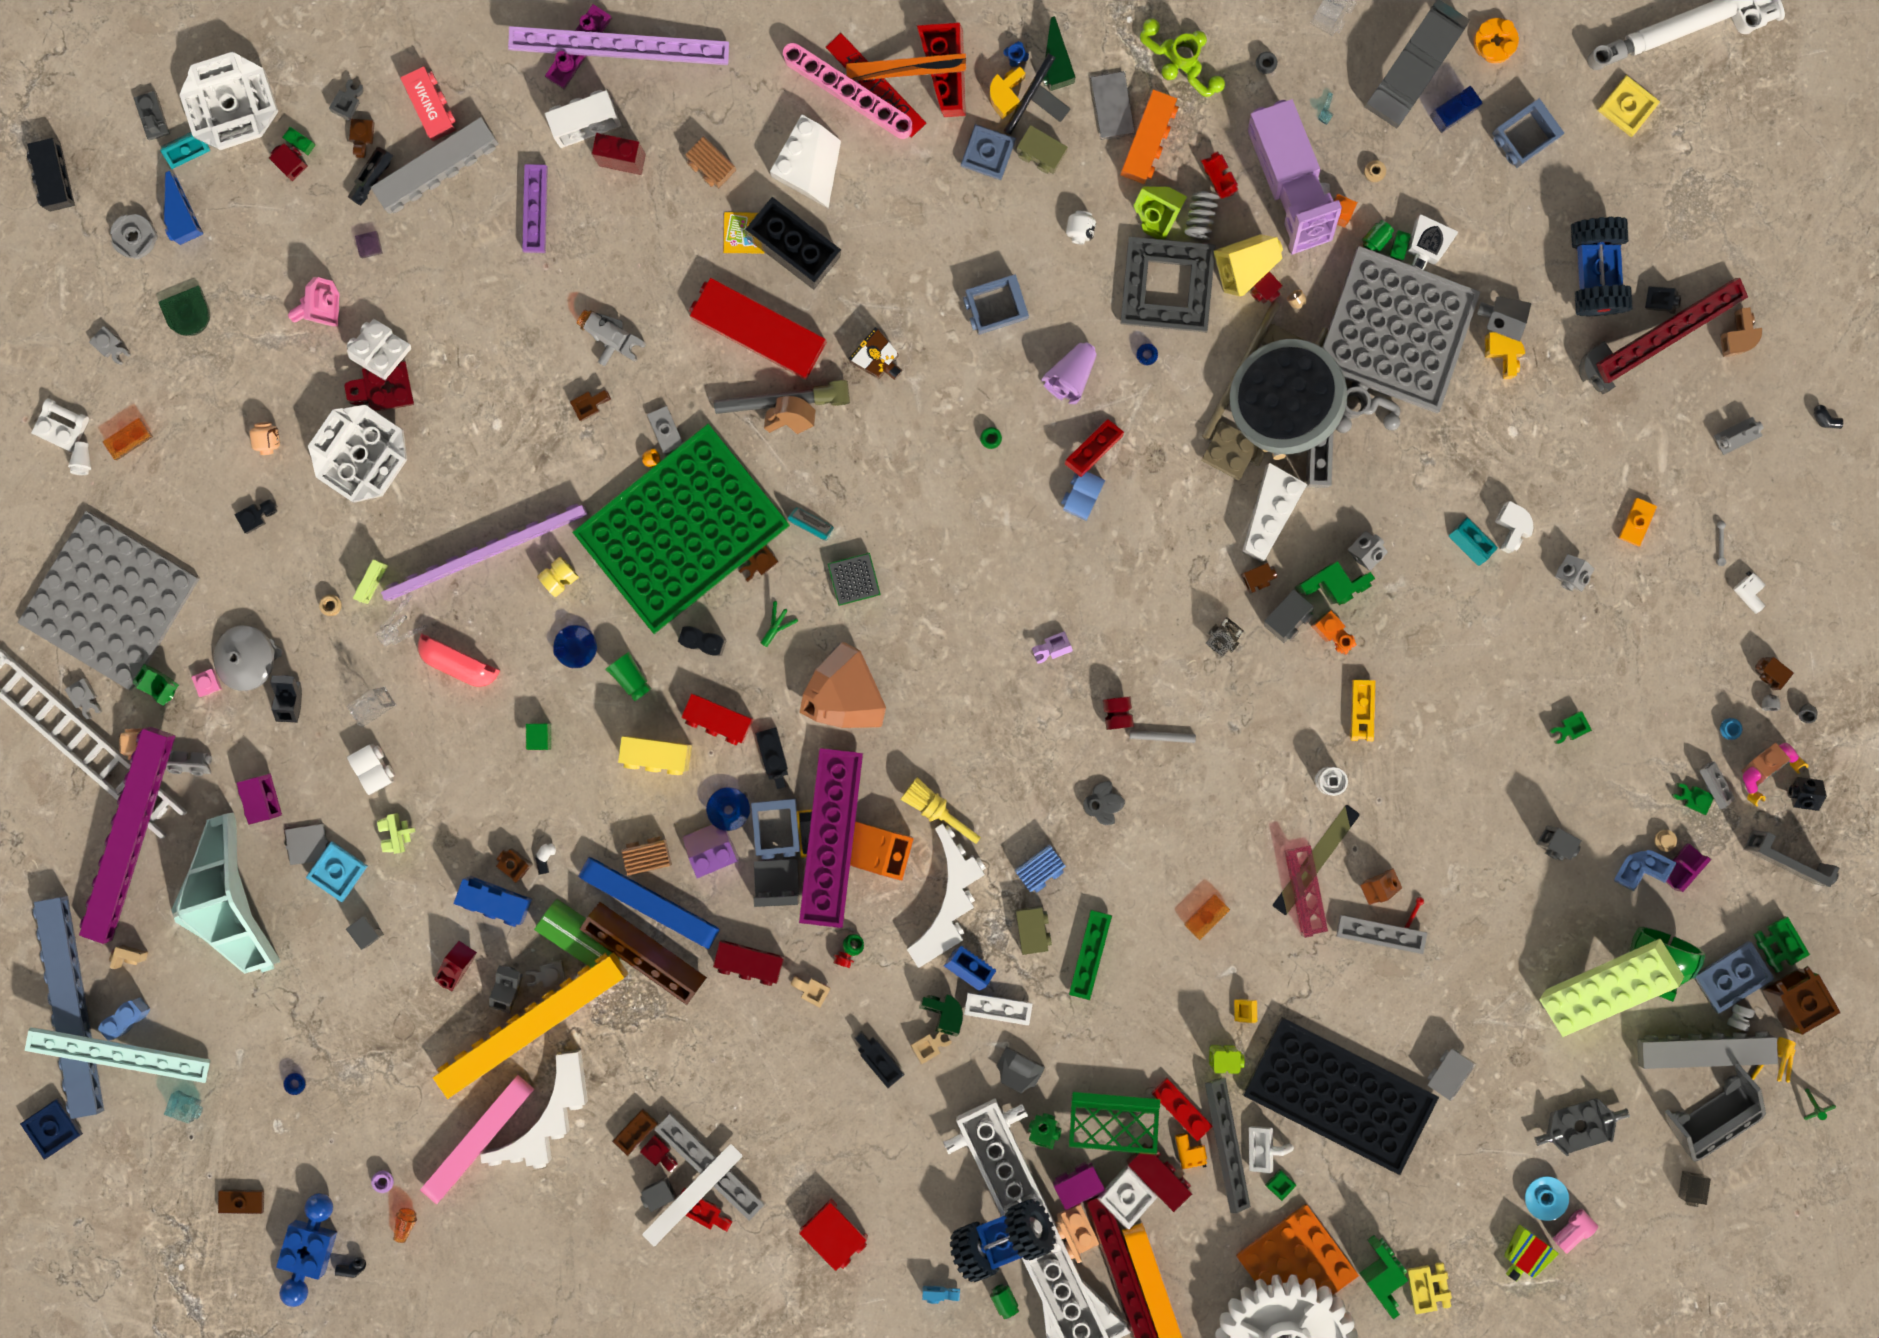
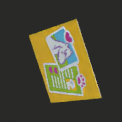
M724 212L723 253L765 254L764 251L745 238V229L758 213Z

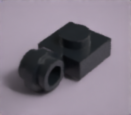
M269 499L259 505L261 507L260 510H258L255 504H252L234 514L244 533L248 534L265 525L266 522L262 516L269 517L277 513L276 508L278 506L276 502H272Z

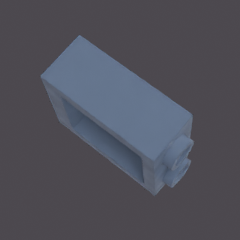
M1540 98L1497 127L1492 133L1495 144L1500 148L1502 147L1506 153V159L1511 165H1515L1516 168L1523 165L1565 134ZM1530 113L1548 139L1521 157L1504 131Z
M1016 274L967 289L965 292L966 296L963 297L966 310L970 309L973 316L969 318L973 331L977 330L978 335L1029 318ZM1008 286L1018 315L982 326L973 297Z
M796 798L751 803L756 856L761 855L762 859L775 858L774 854L783 853V857L796 856V852H800ZM790 808L794 846L762 849L759 811Z

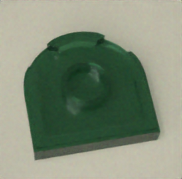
M199 285L158 302L167 325L174 332L182 336L200 334L205 330L210 321V309Z

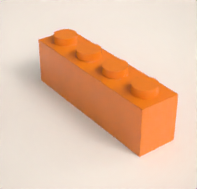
M1153 89L1121 171V176L1145 184L1146 179L1151 180L1156 168L1152 166L1154 158L1159 160L1163 147L1159 145L1162 138L1167 139L1171 129L1168 126L1169 119H1175L1179 108L1175 105L1177 98Z

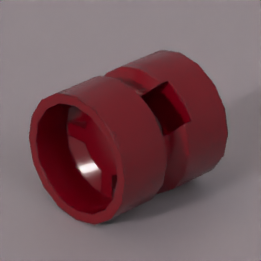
M1131 696L1103 700L1104 712L1108 714L1105 717L1106 730L1134 727L1133 715L1129 713V710L1132 709Z

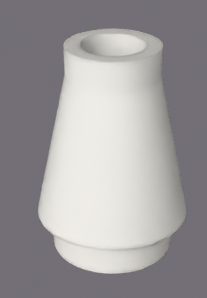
M75 442L68 465L70 473L75 475L89 474L91 464L88 443Z

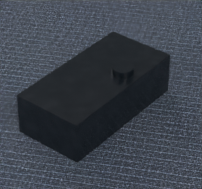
M774 197L770 198L745 229V238L813 290L841 256V249Z

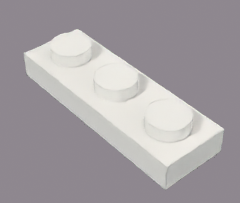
M968 992L964 1015L1029 1025L1033 1004Z

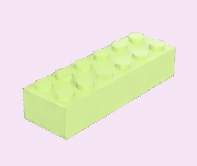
M1658 939L1546 989L1539 1000L1562 1037L1678 988L1684 975L1662 940Z

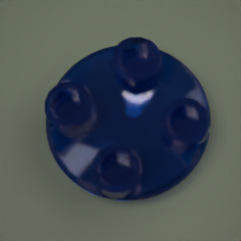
M570 625L563 628L556 635L553 653L559 662L566 667L582 668L594 659L597 652V642L592 632L580 625Z

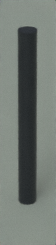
M1048 53L1006 125L1004 131L1011 135L1053 64L1056 58Z

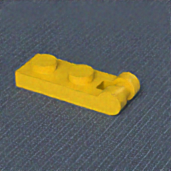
M1352 680L1351 741L1365 739L1366 741L1373 742L1375 680ZM1359 724H1366V730H1359Z

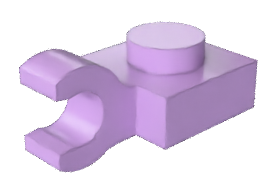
M1065 631L1044 639L1046 644L1037 645L1032 648L1037 663L1046 661L1049 655L1054 659L1073 651Z

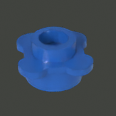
M1017 41L1009 48L1006 47L1004 49V56L1008 57L1011 67H1017L1020 62L1029 59V54L1025 52L1022 42Z

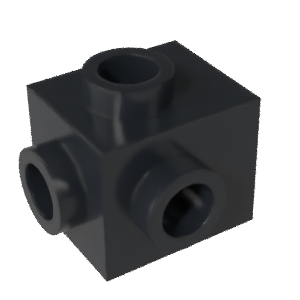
M1797 777L1788 790V797L1791 798L1793 808L1819 811L1827 797L1823 780Z

